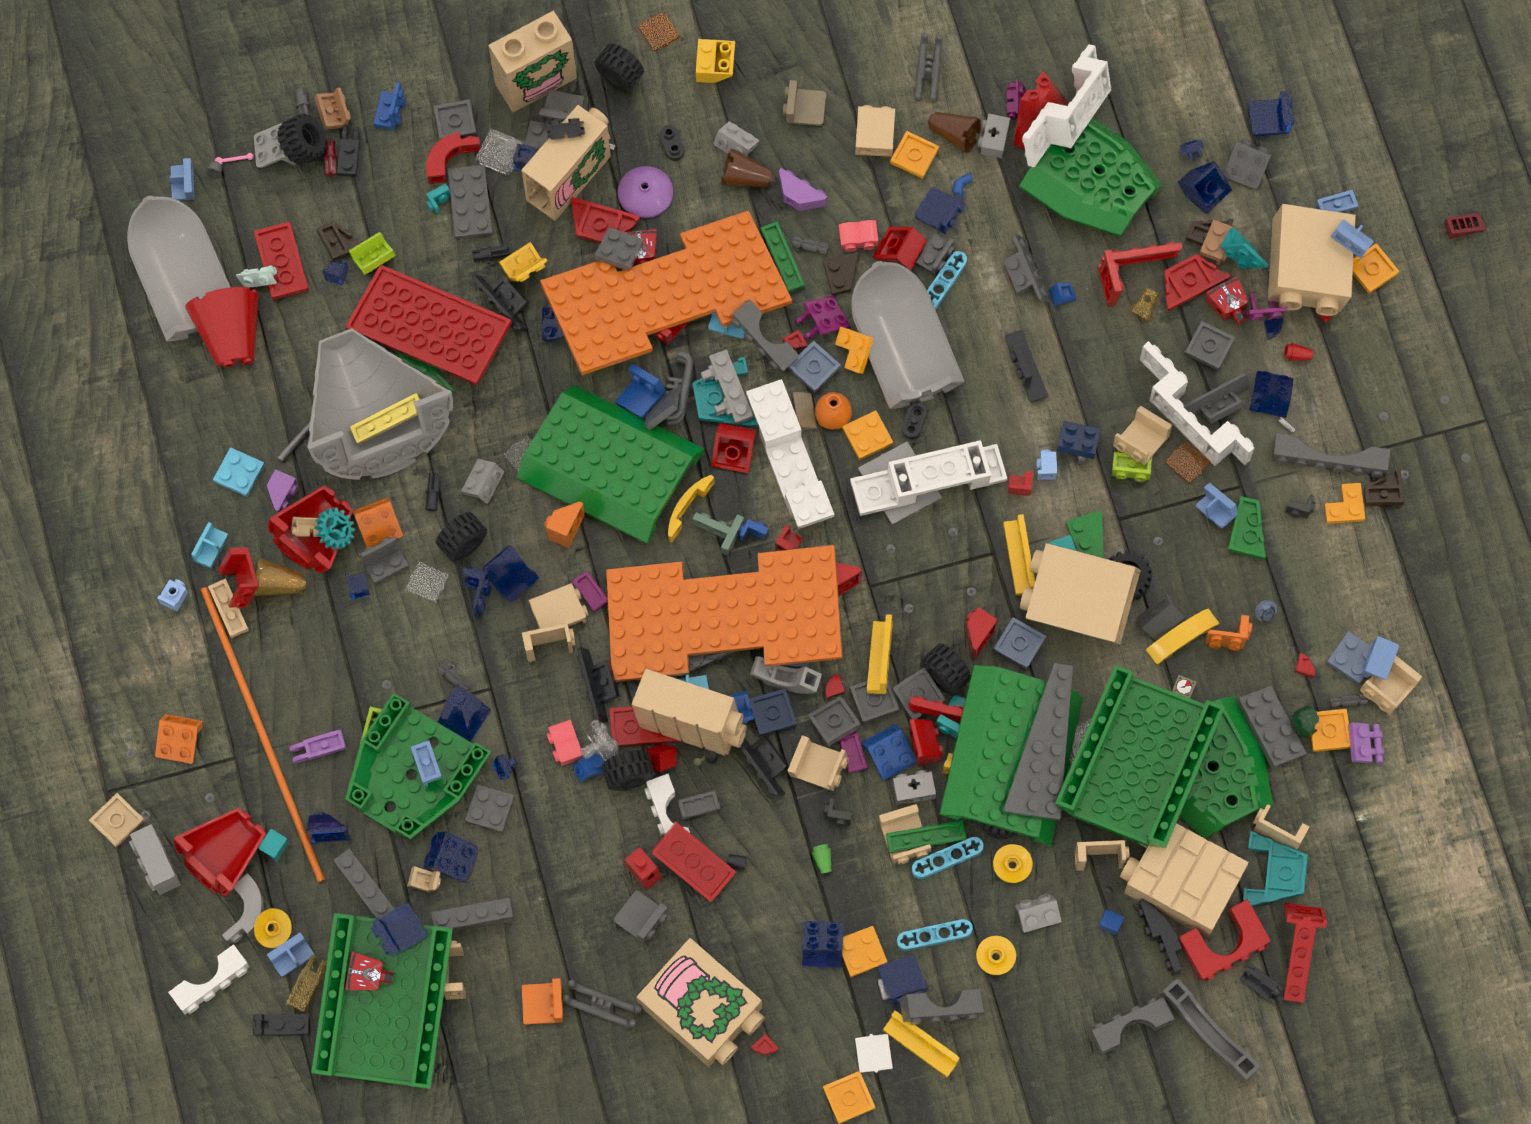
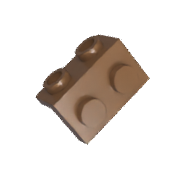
M336 88L334 93L316 94L314 99L324 130L342 129L343 126H346L350 120V112L347 110L345 95L342 94L341 88Z
M1213 219L1200 250V255L1216 260V265L1220 266L1221 261H1225L1227 258L1225 251L1220 245L1229 229L1234 227Z

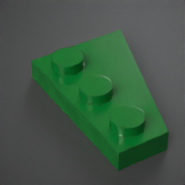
M1240 496L1237 508L1238 515L1235 517L1228 551L1265 560L1266 554L1261 525L1259 500Z
M1102 510L1066 521L1068 532L1078 552L1104 558Z

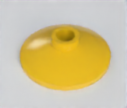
M1009 844L1000 848L993 860L995 873L1000 879L1008 883H1018L1025 880L1031 873L1033 865L1030 853L1024 847L1016 844ZM1009 863H1015L1016 867L1010 868Z
M271 908L263 911L257 917L254 924V934L257 941L268 948L279 947L288 940L291 934L292 925L290 918L280 909ZM269 924L272 925L271 931H268Z
M991 936L980 943L976 958L979 966L986 973L1002 975L1014 966L1016 951L1008 939L1001 936ZM998 954L1000 958L998 960H994L992 958V955Z

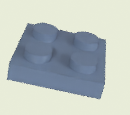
M815 341L799 354V357L788 366V370L814 393L841 368V364Z
M1013 617L993 651L1027 670L1045 641L1046 635Z
M1348 631L1326 664L1359 685L1364 678L1361 672L1371 646Z

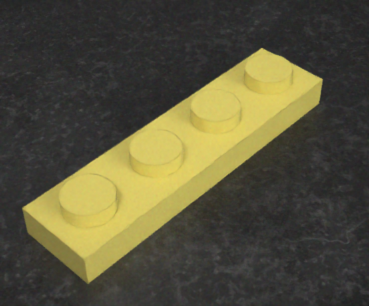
M415 393L350 426L357 444L360 445L417 416L414 402L421 399L419 394Z

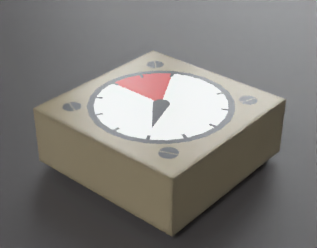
M1178 675L1172 692L1190 698L1196 681Z

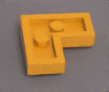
M840 327L835 345L849 349L844 368L860 374L864 373L874 340L873 337Z
M1361 483L1342 484L1343 502L1325 503L1324 505L1326 524L1365 521Z

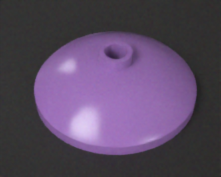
M641 166L630 170L623 176L618 186V199L622 208L627 213L638 215L642 219L654 218L661 215L670 206L673 199V186L671 180L663 171L655 167ZM647 185L648 188L643 189L642 186Z

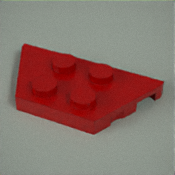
M571 198L578 238L600 244L609 227L621 232H629L640 221V216L578 198Z
M1198 254L1164 271L1167 310L1170 311L1230 280V274L1220 271L1216 265L1207 262Z

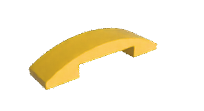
M709 475L699 480L680 498L670 519L668 529L669 542L673 543L682 530L680 518L697 494L704 498L714 485V476Z
M1205 609L1166 633L1145 651L1157 666L1171 657L1174 652L1200 635L1206 634L1208 630H1212L1220 623L1209 609Z

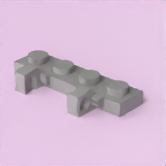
M724 350L710 355L709 359L712 365L708 366V370L701 372V377L704 383L708 379H715L716 382H719L724 394V402L719 406L714 405L716 415L719 416L724 413L732 415L735 424L753 419L752 411L728 351Z

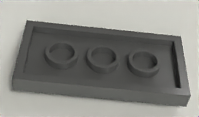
M485 165L448 169L456 240L493 235Z
M1272 686L1242 696L1236 700L1272 769L1304 757L1307 754Z

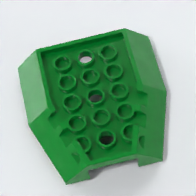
M1093 117L1071 147L1074 151L1073 153H1066L1064 149L1067 147L1050 144L1036 166L1030 167L1019 185L1021 189L1063 218L1117 236H1121L1126 231L1139 209L1163 187L1162 183L1131 144ZM1100 168L1104 173L1097 174L1094 169ZM1131 189L1134 194L1128 195L1124 190Z
M393 693L361 740L345 800L362 814L394 834L411 840L461 800L492 752L476 742L472 744L412 708L410 702ZM431 739H437L439 744L437 747L432 748L442 778L427 783L428 787L425 788L411 747ZM408 772H417V777L414 780H409L407 778ZM388 803L396 805V809L393 812L385 810Z
M1235 696L1213 701L1224 706L1225 710L1180 814V817L1205 839L1221 832L1223 827L1254 812L1258 814L1260 808L1265 809L1267 804L1271 807L1273 806L1264 753L1245 719ZM1214 762L1218 765V770L1212 772L1208 769L1207 765ZM1229 796L1235 797L1237 804L1234 806L1227 804L1226 798Z

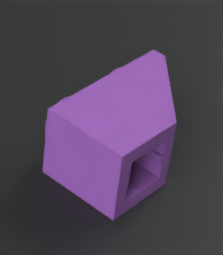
M275 469L267 484V488L276 514L289 507V501L292 496L296 495L299 486L296 478Z

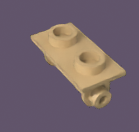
M293 517L291 525L292 535L296 537H310L311 532L313 537H317L316 534L319 531L314 529V527L319 525L315 521L318 518Z

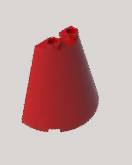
M1044 72L1035 81L1037 84L1036 89H1028L1020 100L1014 146L1025 150L1023 135L1029 130L1032 122L1036 120L1041 109L1048 102L1064 106L1069 104L1065 96Z
M249 287L223 288L207 292L203 298L195 297L186 303L185 309L217 366L228 368L234 366L235 362H241L242 365H249L254 362L259 302L257 290L250 291Z
M325 485L272 516L268 521V531L273 533L274 538L272 540L290 560L307 570L310 567L314 568L315 572H326L331 568L338 548L332 550L331 546L326 548L325 542L320 543L321 537H313L311 532L310 537H296L292 535L291 525L293 517L320 518L319 514L325 510L338 508V512L344 510V516L350 515L348 519L350 521L353 513L349 503L344 500H337L335 492Z
M239 808L174 838L176 852L178 855L182 853L183 864L190 873L210 891L216 894L219 891L222 892V896L228 895L233 890L266 835L265 829L259 824L254 825L251 823V816Z

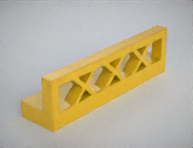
M1023 514L1018 515L1017 520L1003 522L1016 596L1023 595L1026 587L1034 589L1035 585L1034 573L1030 571L1032 561Z
M886 614L885 622L873 621L867 693H887L893 629L892 615Z
M897 1011L893 1012L891 1019L883 1028L886 1034L947 1078L959 1063L960 1057L916 1025H911L910 1022H903L902 1015Z

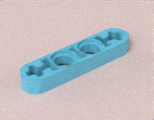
M956 251L950 256L927 290L930 298L931 296L934 298L932 303L935 310L966 267L967 256L961 251ZM959 258H962V263L959 262V263L956 265V269H955V268L953 267V266L955 265V260H956V259H959ZM946 271H950L954 274V277L946 279L943 274ZM935 286H942L944 292L937 294L933 289Z
M971 837L921 858L912 865V874L917 879H924L976 857L983 851V842L978 837ZM972 842L975 845L979 844L977 851L974 849L968 850L967 853L969 855H966L965 849L962 847L965 845V848L968 849L971 847ZM954 849H958L962 852V857L954 859L951 856V852ZM934 858H943L944 864L940 867L933 864ZM926 861H930V867L925 868L923 874L920 871L916 872L918 865L925 867L928 865Z
M966 919L905 931L898 935L897 946L902 951H910L965 939L972 933V924ZM962 924L969 928L965 934L962 931H956V936H953L951 926H955V930L960 929ZM942 928L948 929L950 932L949 937H940L939 930ZM921 933H929L931 939L928 942H922L919 938ZM913 934H916V941L918 944L915 945V941H910L908 946H905L904 943H900L901 941H903V937H906L907 940H910L914 938Z

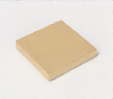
M118 793L89 819L90 823L116 848L145 821Z

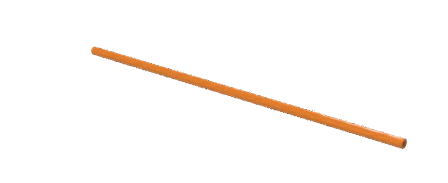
M204 587L201 589V593L318 883L325 881L324 875L209 589Z

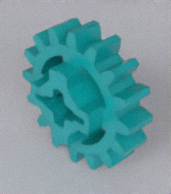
M329 508L319 514L320 518L315 520L319 525L315 526L314 529L319 531L316 536L321 537L320 543L325 542V547L331 546L332 550L337 548L340 550L351 543L350 540L354 538L351 533L355 529L351 528L354 522H349L348 520L350 515L344 516V510L338 512V508L332 510Z

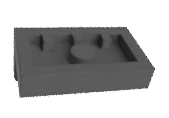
M934 233L916 261V266L935 276L946 264L945 259L947 256L950 257L955 250L954 239L950 238L948 241Z

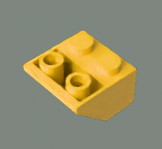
M698 39L696 82L716 83L733 76L735 41Z

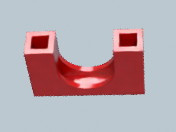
M1248 899L1227 909L1239 934L1238 944L1230 954L1222 956L1213 953L1205 944L1197 928H1193L1178 936L1182 950L1199 980L1205 978L1208 981L1217 976L1215 972L1221 969L1224 972L1232 968V963L1238 959L1242 962L1251 957L1249 953L1254 950L1258 953L1267 948L1266 944L1271 940Z

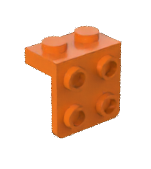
M1241 615L1237 633L1208 630L1205 644L1211 648L1228 647L1232 651L1244 649L1246 640H1249L1252 630L1249 616Z

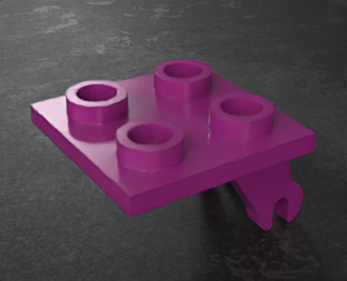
M1250 292L1251 310L1244 314L1250 320H1260L1264 316H1268V319H1274L1283 316L1282 314L1287 311V307L1276 308L1275 301H1269L1270 308L1257 309L1254 292Z
M834 296L805 302L803 305L807 311L794 321L796 325L799 323L803 324L810 317L815 321L816 326L803 336L805 341L808 338L812 339L819 333L823 335L839 331L840 327H851Z

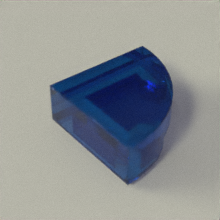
M1283 318L1264 321L1267 340L1275 338L1280 333L1283 326Z

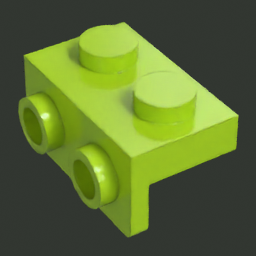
M381 232L349 250L355 265L364 275L396 256Z
M1114 452L1111 476H1116L1118 479L1134 478L1140 482L1150 480L1152 457L1146 465H1143L1140 462L1134 461L1132 457L1125 453Z

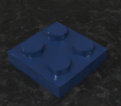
M1063 421L1057 451L1094 459L1101 429Z
M786 688L749 699L760 737L797 726Z

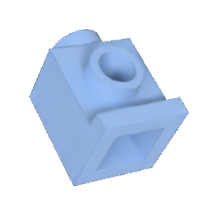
M1051 450L1040 451V459H1036L1037 480H1056V452H1051Z
M175 579L174 582L169 580L161 595L158 596L160 604L178 612L188 594L185 583L178 579ZM173 589L176 590L175 594H171Z

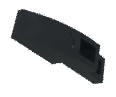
M1144 899L1140 900L1138 903L1139 907H1136L1139 918L1144 920L1145 925L1143 929L1146 937L1150 936L1151 941L1159 939L1157 944L1160 952L1165 954L1166 960H1164L1167 971H1171L1172 976L1180 974L1182 968L1176 954L1181 953L1182 946L1168 921L1155 907Z

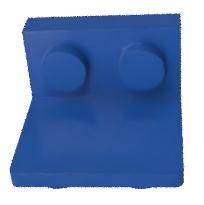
M396 82L394 93L381 91L374 127L396 131L397 124L400 125L402 119L400 111L401 108L405 107L406 103L404 89H402L400 82Z
M632 364L628 370L632 375L631 379L633 381L617 398L616 403L643 419L667 391L658 378Z
M895 724L861 742L864 750L870 753L883 780L892 777L917 762L902 729Z

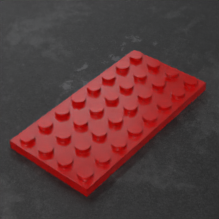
M380 264L345 328L346 330L352 328L373 342L478 386L509 330L512 321L509 318Z

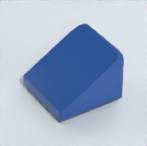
M1056 283L1049 289L1054 305H1061L1076 300L1071 283Z
M1106 909L1099 928L1117 935L1124 917Z

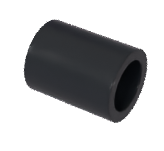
M729 854L728 865L733 869L745 870L747 857Z

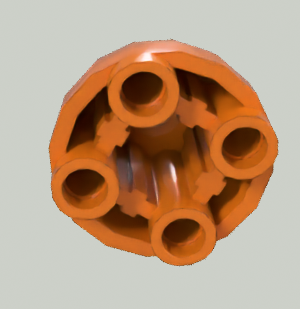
M827 393L816 403L815 418L821 427L831 430L840 429L848 424L851 419V404L841 393Z

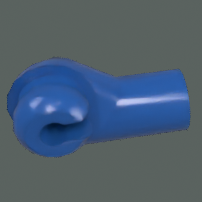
M969 173L954 181L952 192L956 198L963 197L965 194L963 191L964 186L973 181Z

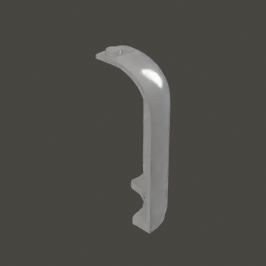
M147 196L134 210L129 221L127 232L129 253L166 341L186 339L189 337L188 334L198 331L185 309L186 303L195 297L203 298L207 292L230 288V285L199 217L188 206L178 200L169 197Z
M882 261L873 263L872 267L859 278L855 285L851 304L852 315L858 332L874 338L868 357L889 409L909 407L910 402L917 400L920 403L934 399V394L941 391L947 393L964 383L965 381L931 298L922 282L914 273L900 264Z

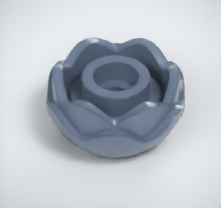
M1270 600L1260 602L1255 608V617L1261 622L1263 620L1269 621L1272 615L1277 613V605Z

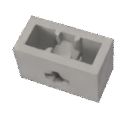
M988 114L987 120H983L982 131L985 132L983 137L980 136L978 147L981 148V155L1002 159L1010 118Z
M921 770L915 772V775L899 774L896 778H893L897 806L936 798L932 772ZM911 784H915V787H917V789L913 790Z

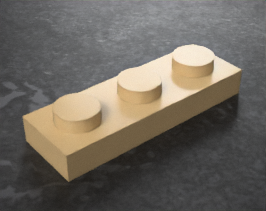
M223 579L208 586L230 637L233 638L249 631L240 609L236 607L229 608L228 606L233 594L227 580Z

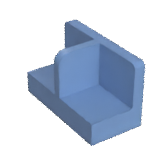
M184 158L183 165L171 166V176H169L172 198L178 201L195 199L193 164L191 158Z
M1353 190L1318 199L1314 209L1345 213L1358 209V203Z
M1342 220L1330 236L1360 259L1373 243L1372 239L1360 231L1363 225L1356 229L1345 220Z
M1209 483L1204 487L1206 496L1196 504V508L1217 526L1223 528L1238 515L1237 507L1233 501Z
M1380 636L1376 637L1371 645L1361 675L1366 678L1373 675L1386 680L1399 645Z
M430 741L412 746L411 750L424 787L427 788V783L442 778Z
M298 933L267 954L281 977L286 976L315 956L301 933Z

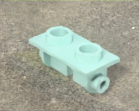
M273 266L263 267L260 271L258 268L245 269L241 274H236V277L243 287L251 288L277 283L273 277L277 270Z

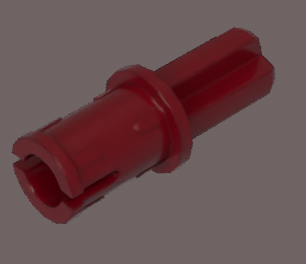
M327 140L323 161H325V174L331 177L336 174L337 156L335 155V141L331 140L329 147V140Z

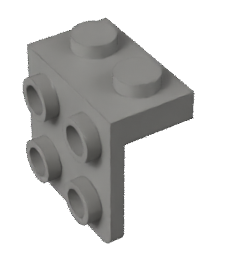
M281 123L254 135L257 167L263 168L280 160L295 165L294 161L291 162L283 154V150L280 149L277 132L279 131V126L282 125Z

